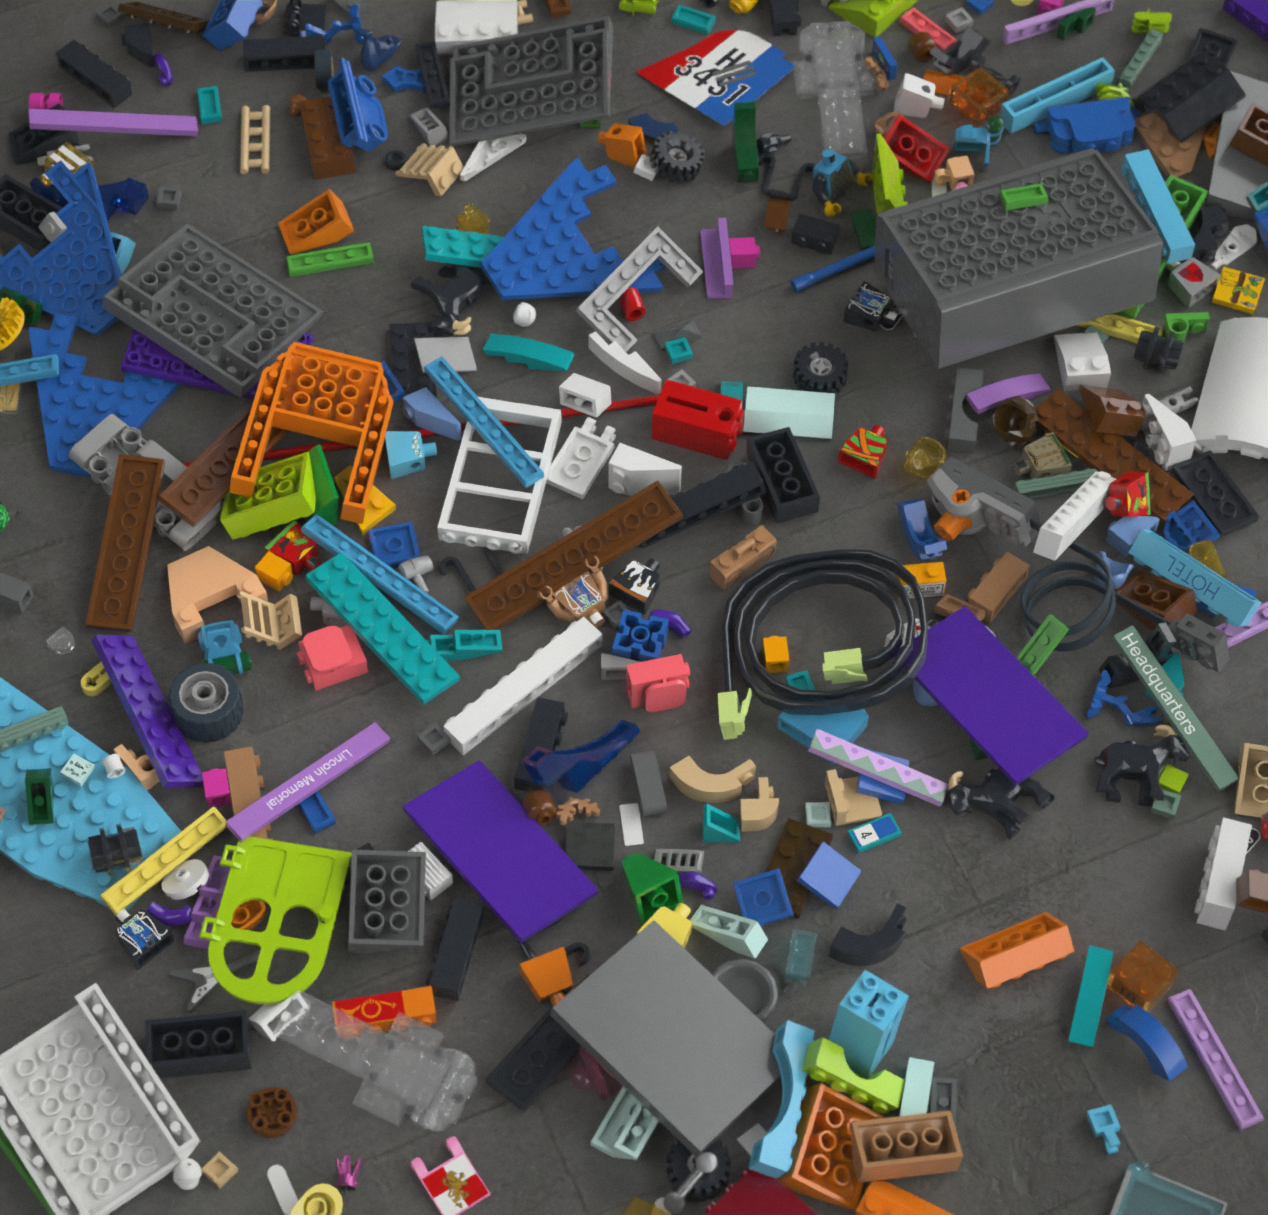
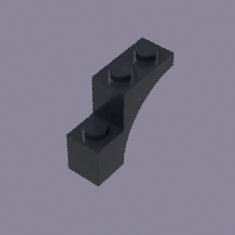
M1220 204L1201 207L1197 217L1199 233L1193 239L1195 247L1192 258L1200 262H1209L1215 259L1218 249L1215 239L1226 235L1229 222ZM1188 259L1182 260V261H1179V262L1182 264V263H1184L1185 261H1187Z

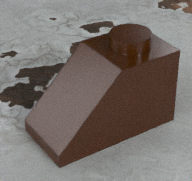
M771 198L767 205L764 227H769L771 232L781 233L782 229L785 230L788 224L792 201Z

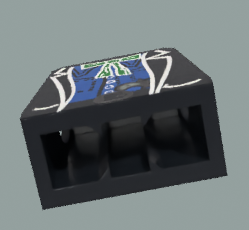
M863 281L845 308L843 322L871 331H877L883 322L894 326L899 314L890 311L892 302L890 296L868 282Z
M123 909L115 917V920L120 924L115 930L118 941L137 970L174 942L172 931L143 909L133 916L127 909Z

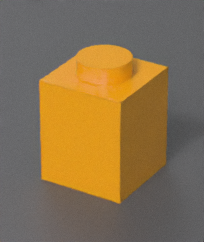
M269 551L255 566L256 575L259 580L278 592L284 586L289 585L293 578L291 564Z
M779 636L763 638L764 668L769 673L788 672L789 653L787 638Z

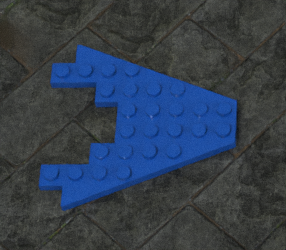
M578 158L574 159L481 262L482 270L502 300L590 296L623 262L613 246L594 254L575 225L591 217V212L584 203V199L616 185V179L606 165L587 172ZM656 258L629 287L636 288L639 293L662 291L663 285L655 273L667 267Z
M60 160L45 172V175L69 202L56 213L67 229L33 258L30 257L20 244L4 257L0 254V292L2 287H7L43 304L42 311L49 315L55 316V313L77 317L76 327L97 337L118 320L117 317L103 309V297L118 285V278L122 275L93 166L88 162L76 173L72 174Z
M55 313L50 330L29 327L33 358L57 354L59 358V376L36 380L50 470L91 478L88 472L69 458V453L73 446L110 414L116 415L129 427L140 429L181 384L126 372L123 383L82 375L87 362L86 357L67 353L77 325V317Z

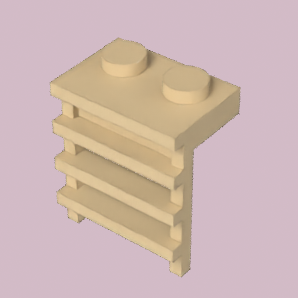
M422 144L416 148L417 151L395 174L398 177L427 179L434 194L442 196L457 179L464 167L453 146L445 149L444 145L436 148L433 144L430 147Z
M242 591L237 592V597L241 598L244 627L241 630L247 638L256 637V641L261 642L264 640L266 645L271 646L274 644L277 646V649L281 650L302 636L297 596L289 594L276 604H272Z

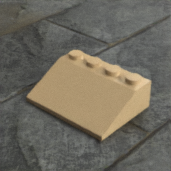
M1241 743L1237 769L1239 780L1236 783L1234 814L1262 818V815L1268 812V746Z

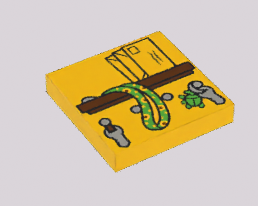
M1223 267L1212 303L1254 314L1265 278Z

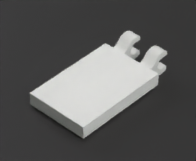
M590 417L586 419L581 429L574 427L552 462L546 483L583 499L614 450V443L612 442L616 437L614 434L616 429L607 426L602 436L598 437L593 434L597 428L594 425L596 420Z

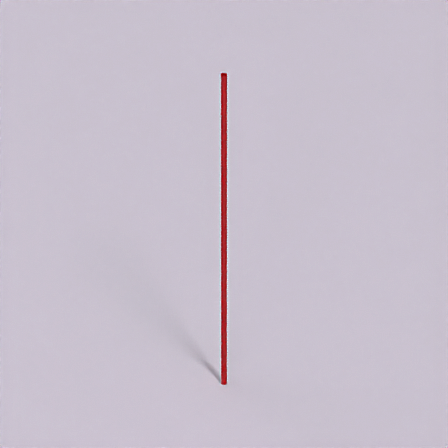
M660 395L613 401L603 412L654 405L657 403ZM572 408L559 409L561 410V418L585 414ZM498 420L503 426L520 424ZM467 422L460 423L461 432L465 431ZM426 429L410 430L412 432H420L421 438L440 435ZM333 441L270 450L263 457V460L296 456L310 451L316 445H321L323 452L354 448L356 446ZM186 462L182 464H184L188 468L193 462Z

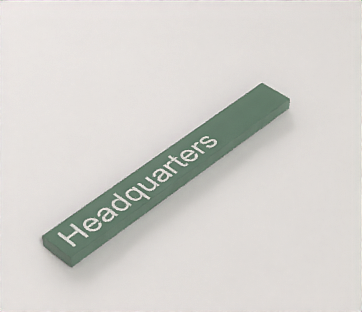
M1132 625L1114 635L1112 640L1216 790L1219 792L1237 782L1239 777Z

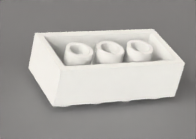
M1224 817L1220 826L1215 825L1213 836H1211L1208 846L1209 855L1204 864V878H1202L1199 887L1200 896L1197 899L1194 913L1198 914V924L1226 930L1235 909L1236 879L1242 875L1252 825Z

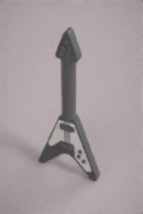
M261 948L227 964L231 973L258 961ZM282 949L276 950L273 954V957L276 956ZM210 966L170 971L172 978L196 985L187 1005L189 1013L196 1009L219 986Z

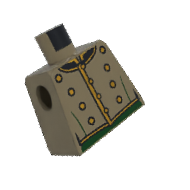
M1050 433L1026 445L1023 448L1022 461L1014 463V469L1018 476L1029 473L1031 479L1044 478L1048 475L1055 476L1060 473L1067 474L1070 473L1072 466L1054 433Z

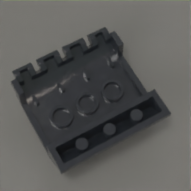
M1202 50L1135 96L1132 101L1135 108L1141 113L1146 111V106L1166 122L1168 133L1182 143L1245 98L1246 94L1231 71Z

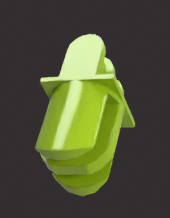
M620 0L619 9L633 12V16L635 12L654 15L656 4H658L659 0Z
M1149 8L1147 12H1136L1131 31L1134 33H1146V37L1151 29L1167 33L1172 15L1168 12H1150Z
M1099 83L1095 87L1098 101L1128 97L1129 101L1131 100L1130 95H1128V89L1122 87L1121 83L1117 86ZM1130 101V109H1131V108L1133 107V103Z

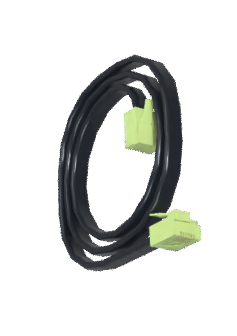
M837 549L794 555L766 563L744 578L726 602L722 623L725 692L718 693L719 724L724 740L737 738V735H742V732H745L744 721L752 693L763 704L788 714L827 715L857 711L885 703L908 687L925 663L929 638L925 601L916 577L898 560L875 551ZM886 570L894 572L912 589L919 610L921 631L918 652L905 672L899 677L898 675L913 654L916 622L914 610L905 587ZM877 580L884 583L901 599L908 618L905 645L893 663L868 681L864 671L880 667L892 659L903 644L905 630L895 599L875 581ZM819 584H849L873 593L891 611L896 629L895 635L889 644L879 652L862 657L860 648L824 652L825 663H823V673L825 681L832 680V684L866 681L846 688L827 691L800 690L776 680L759 663L755 651L759 625L774 605L795 591ZM752 590L738 609L734 631L736 660L743 683L749 689L741 707L737 691H734L730 633L735 610L747 593ZM762 598H763V600L761 601V603L759 604V606L756 608V610L754 611V613H753L752 616L750 617V622H749V627H748V633H747V638H746L747 650H748V653H749V656H750V659H751V662H752V665H753V669H754L755 674H756L774 693L779 694V695H781V696H784V697L789 698V699L794 700V701H789V700H787V699H784V698H782V697H779V696H777V695H774V694H772V693H769V692L765 691V690L748 674V671H747V668H746V665H745V662H744V658H743V643H742V641H743V635H744V630H745L746 619L748 618V616L751 614V612L753 611V609L755 608V606L757 605V603H758V602L760 601V599H762Z

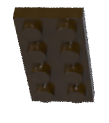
M138 1L119 3L118 12L125 13V17L133 19L141 17L144 22L153 24L155 21L160 22L166 28L179 27L181 28L180 31L185 33L200 32L201 29L206 28L209 22L207 19Z
M788 818L765 872L780 869L794 913L792 917L800 919L811 891L798 882L797 879L819 845L825 842L830 846L833 834Z

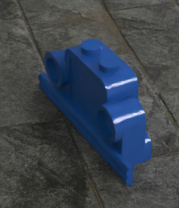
M340 58L339 64L341 69L327 83L341 144L348 147L355 145L371 152L387 139L388 130L382 105L373 96L376 93L373 82L364 75L358 78L353 76L350 62Z
M1128 97L1049 107L1046 121L1033 123L1035 134L1050 133L1052 139L1051 147L1060 154H1066L1071 151L1077 153L1090 148L1098 150L1099 153L1118 150L1120 145L1124 146L1132 142L1135 128L1134 119L1139 118L1137 109L1130 110Z

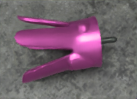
M345 1155L344 1161L340 1163V1167L338 1158H335L338 1173L336 1188L345 1191V1196H347V1191H355L357 1189L358 1183L356 1178L362 1158L358 1159L351 1174L349 1155Z

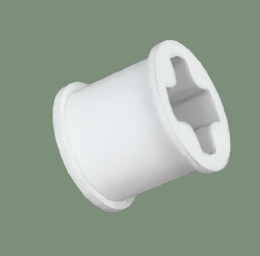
M119 754L109 755L101 762L107 771V777L110 779L117 778L126 771L120 761Z

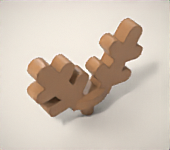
M871 57L864 58L863 62L867 65V68L869 70L872 69L874 74L877 73L875 76L877 89L885 91L887 86H889L885 71L879 67L876 60L873 61Z
M568 797V801L565 804L558 805L556 818L560 819V824L565 825L567 820H573V815L576 814L575 807H578V813H582L583 810L586 811L587 817H590L591 814L599 816L600 809L597 808V803L590 804L589 798L580 800Z

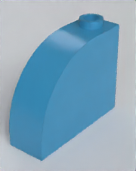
M864 709L827 715H796L782 712L778 716L777 728L808 749L817 729L853 744L866 729L869 715ZM825 759V760H827L828 762H830L831 764H833L834 766L837 764V763L832 762V761H830V760H828V759Z

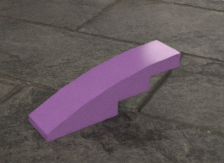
M1040 373L996 382L967 393L966 400L978 415L991 408L996 411V406L1007 398L1022 396L1030 401L1051 392V388Z
M214 855L208 868L209 877L207 882L199 888V897L191 913L192 921L184 936L185 945L204 949L209 948L210 940L201 939L199 935L204 917L216 918V912L219 910L231 867L220 865L221 856ZM212 924L207 925L206 933H211Z

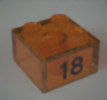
M979 67L951 86L949 104L977 127L1001 111L1002 104L1008 100L1009 90L986 70Z
M1140 940L1110 972L1107 987L1132 1007L1138 1005L1149 1012L1175 984L1180 970Z

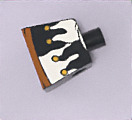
M652 558L645 565L636 560L631 561L609 581V595L645 615L660 587V574L657 573L660 564Z

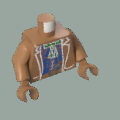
M593 555L596 561L594 566H590L587 559H585V566L592 570L591 574L587 571L554 593L551 587L543 586L548 593L546 597L540 591L537 592V597L540 600L547 601L546 605L557 619L572 623L585 617L595 628L604 624L605 619L601 613L606 609L605 602L608 599V590L601 569H598V557Z

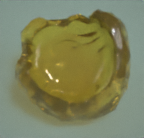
M926 436L917 438L912 448L906 453L907 458L903 463V467L907 473L920 478H929L946 460V450L940 442Z

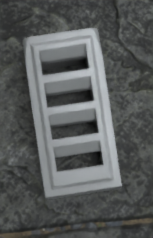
M428 107L410 115L411 121L430 146L431 144L437 145L448 139L446 127Z
M601 653V680H626V665L639 663V661Z
M656 849L655 861L661 863L662 857H667L665 866L676 870L678 874L696 872L701 875L704 851ZM671 858L676 859L675 866H670ZM681 860H685V866H680ZM690 861L695 862L694 866H690Z

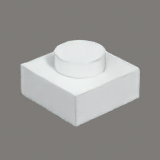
M642 154L633 173L653 181L656 175V168L652 169L650 166L651 162H649L650 157Z

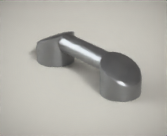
M701 1153L696 1159V1168L678 1190L665 1196L664 1207L666 1211L672 1214H678L683 1211L685 1207L684 1198L704 1173H712L717 1169L718 1159L713 1153Z

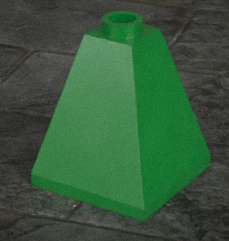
M640 853L627 855L621 861L624 877L641 927L660 907L664 906L674 910L678 903H683L679 876L676 870Z

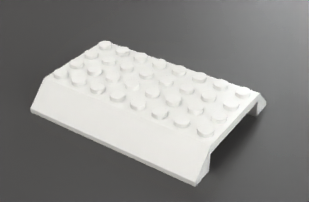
M95 983L75 996L78 1002L77 1006L0 1055V1126L55 1215L110 1214L172 1172L179 1162L189 1157L200 1142L198 1136L103 992Z

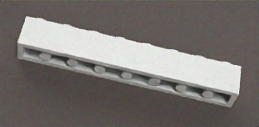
M1095 472L1040 528L1033 553L1055 561L1106 507L1105 500L1109 497V485L1116 479L1106 472Z
M585 617L572 622L561 635L554 636L547 646L536 650L529 660L521 662L515 671L503 676L497 685L485 690L474 703L467 704L460 714L446 721L444 732L450 737L451 744L464 756L602 647V633Z

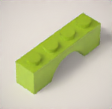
M823 1037L809 1043L802 1071L810 1074L812 1079L831 1085V1088L835 1091L845 1092L852 1096L853 1100L872 1106V1109L878 1113H887L899 1107L905 1080L886 1070L872 1074L867 1080L855 1075L847 1065L844 1048Z

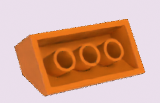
M1047 912L960 947V951L975 979L987 989L999 987L1004 981L1020 978L1023 976V973L1041 969L1045 964L1054 960H1062L1068 954L1075 952L1068 926Z
M885 1180L872 1181L855 1215H953Z

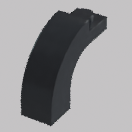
M968 27L959 41L951 48L942 50L936 46L933 47L930 52L936 57L933 64L947 75H956L968 68L972 60L978 54L981 55L991 41L977 30Z
M1160 623L1147 638L1145 644L1161 666L1174 654L1171 648L1176 643V640L1167 624ZM1123 654L1108 656L1099 668L1101 674L1103 670H1106L1110 676L1111 683L1107 685L1108 688L1120 687L1140 680Z
M897 903L885 927L875 934L860 935L840 927L830 946L829 957L853 966H868L886 960L898 950L903 942L905 933L903 928L907 922V917H904L906 907Z

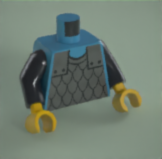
M826 149L822 152L823 159L813 168L812 191L814 192V197H817L820 203L825 205L824 212L826 216L831 217L835 216V213L841 212L840 205L838 203L831 204V202L855 181V176L859 186H868L865 179L873 181V177L868 173L862 174L860 172L861 169L846 155L835 153L833 149Z

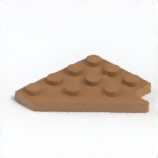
M1154 112L1134 119V132L1147 150L1149 149L1152 157L1167 178L1170 174L1182 180L1190 177L1208 124L1180 143L1168 133L1166 122Z

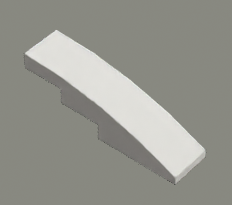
M596 331L589 335V349L603 363L637 386L657 395L661 393L662 380L636 351L628 355L616 341L608 345Z

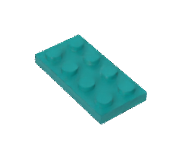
M422 226L420 232L425 260L481 267V262L504 238L498 235Z

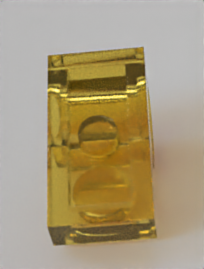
M1211 539L1197 542L1190 546L1188 555L1226 579L1227 575Z

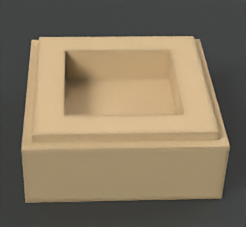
M219 1151L201 1169V1172L220 1189L238 1172V1169Z

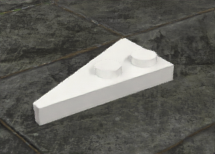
M518 134L479 141L460 173V180L467 181L525 144L526 135Z

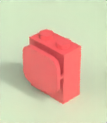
M348 625L340 628L328 626L305 635L302 641L298 642L300 650L296 652L300 665L305 664L307 669L304 670L308 684H313L315 691L368 673L367 660L355 632Z
M682 654L626 665V691L631 709L645 706L648 712H658L677 708L685 703L686 688L690 687L688 679L690 669L688 662L683 661Z

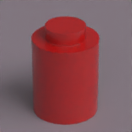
M628 287L618 300L628 321L639 320L645 315L646 310L638 290L634 287Z

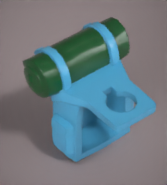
M1000 116L990 118L984 127L973 128L972 125H963L956 128L953 137V151L984 152V171H987L989 150L991 146H995L1000 141L1004 128L1003 120Z
M233 620L201 626V630L198 632V641L201 651L205 652V659L201 660L200 663L221 665L233 674H243V672L251 670L252 658L247 651H241L239 644L242 643V637L238 625L234 624Z

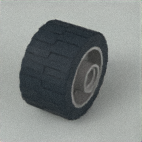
M199 663L181 671L172 681L173 683L169 688L168 695L173 719L185 737L196 742H215L226 738L237 729V726L241 723L244 709L238 681L230 670L228 671L225 667L215 665L214 663Z

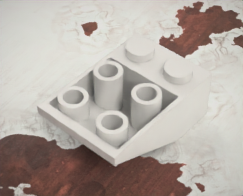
M1146 394L1141 405L1146 419L1140 430H1143L1147 445L1152 448L1157 464L1161 465L1165 472L1172 470L1173 466L1191 459L1196 438L1186 421L1150 394Z

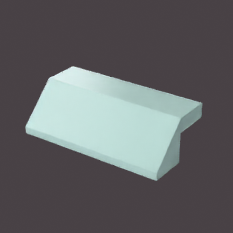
M747 386L743 432L767 433L790 427L793 436L832 439L835 393Z
M623 1086L593 1137L591 1146L614 1158L637 1160L659 1120Z

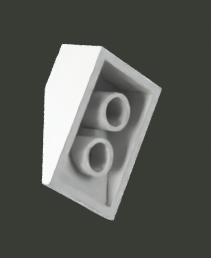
M1098 333L1054 335L1064 391L1079 390L1080 385L1107 388L1111 370L1107 353Z
M619 443L609 461V489L619 494L633 496L654 482L659 481L668 495H676L681 491L682 466Z

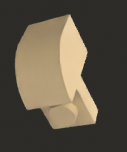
M768 777L758 778V799L740 800L741 832L764 830L776 820L779 798H773V786H769Z

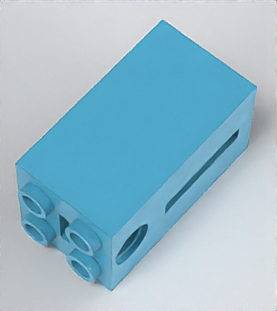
M864 970L839 1004L829 1041L844 1048L845 1060L849 1068L866 1079L870 1077L893 1045L909 997L867 970Z

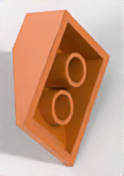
M330 189L278 222L291 255L336 243L354 231L343 202Z

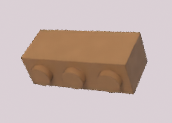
M1006 552L1002 558L998 557L995 560L990 573L986 572L982 576L977 589L972 588L967 596L968 603L986 610V617L983 620L990 624L1025 581L1030 565L1011 553Z

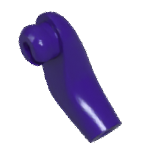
M155 53L153 61L162 73V76L158 77L159 83L162 86H166L168 83L171 85L173 83V76L169 63L162 54Z
M653 610L649 614L648 620L650 615L669 619L668 627L673 629L682 638L687 637L692 632L684 619L675 612Z
M696 872L678 874L680 888L697 890L702 893L705 900H712L715 897L717 886L708 878Z
M152 902L146 909V912L165 926L187 925L192 921L191 913L193 909L190 906H184L182 909H168Z

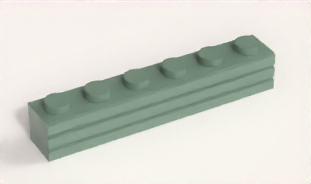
M1151 29L1119 77L1118 84L1121 83L1122 87L1127 88L1128 91L1131 89L1160 45L1163 33Z
M1085 469L1084 471H1073L1067 474L1060 473L1055 476L1048 475L1044 478L1020 480L1015 482L1014 491L1029 499L1077 491L1097 470Z
M57 707L1 729L0 751H6L10 747L21 745L25 741L34 740L38 736L49 734L56 729H62L69 725L63 707Z

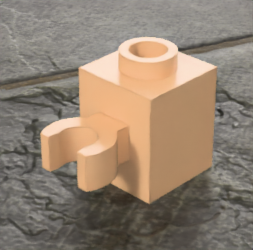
M967 155L947 159L946 169L935 170L937 177H934V181L937 186L949 182L953 190L960 182H964L967 186L973 185L974 172Z

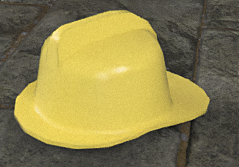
M314 1185L296 1203L290 1215H340L343 1206L342 1197L338 1190L331 1185Z

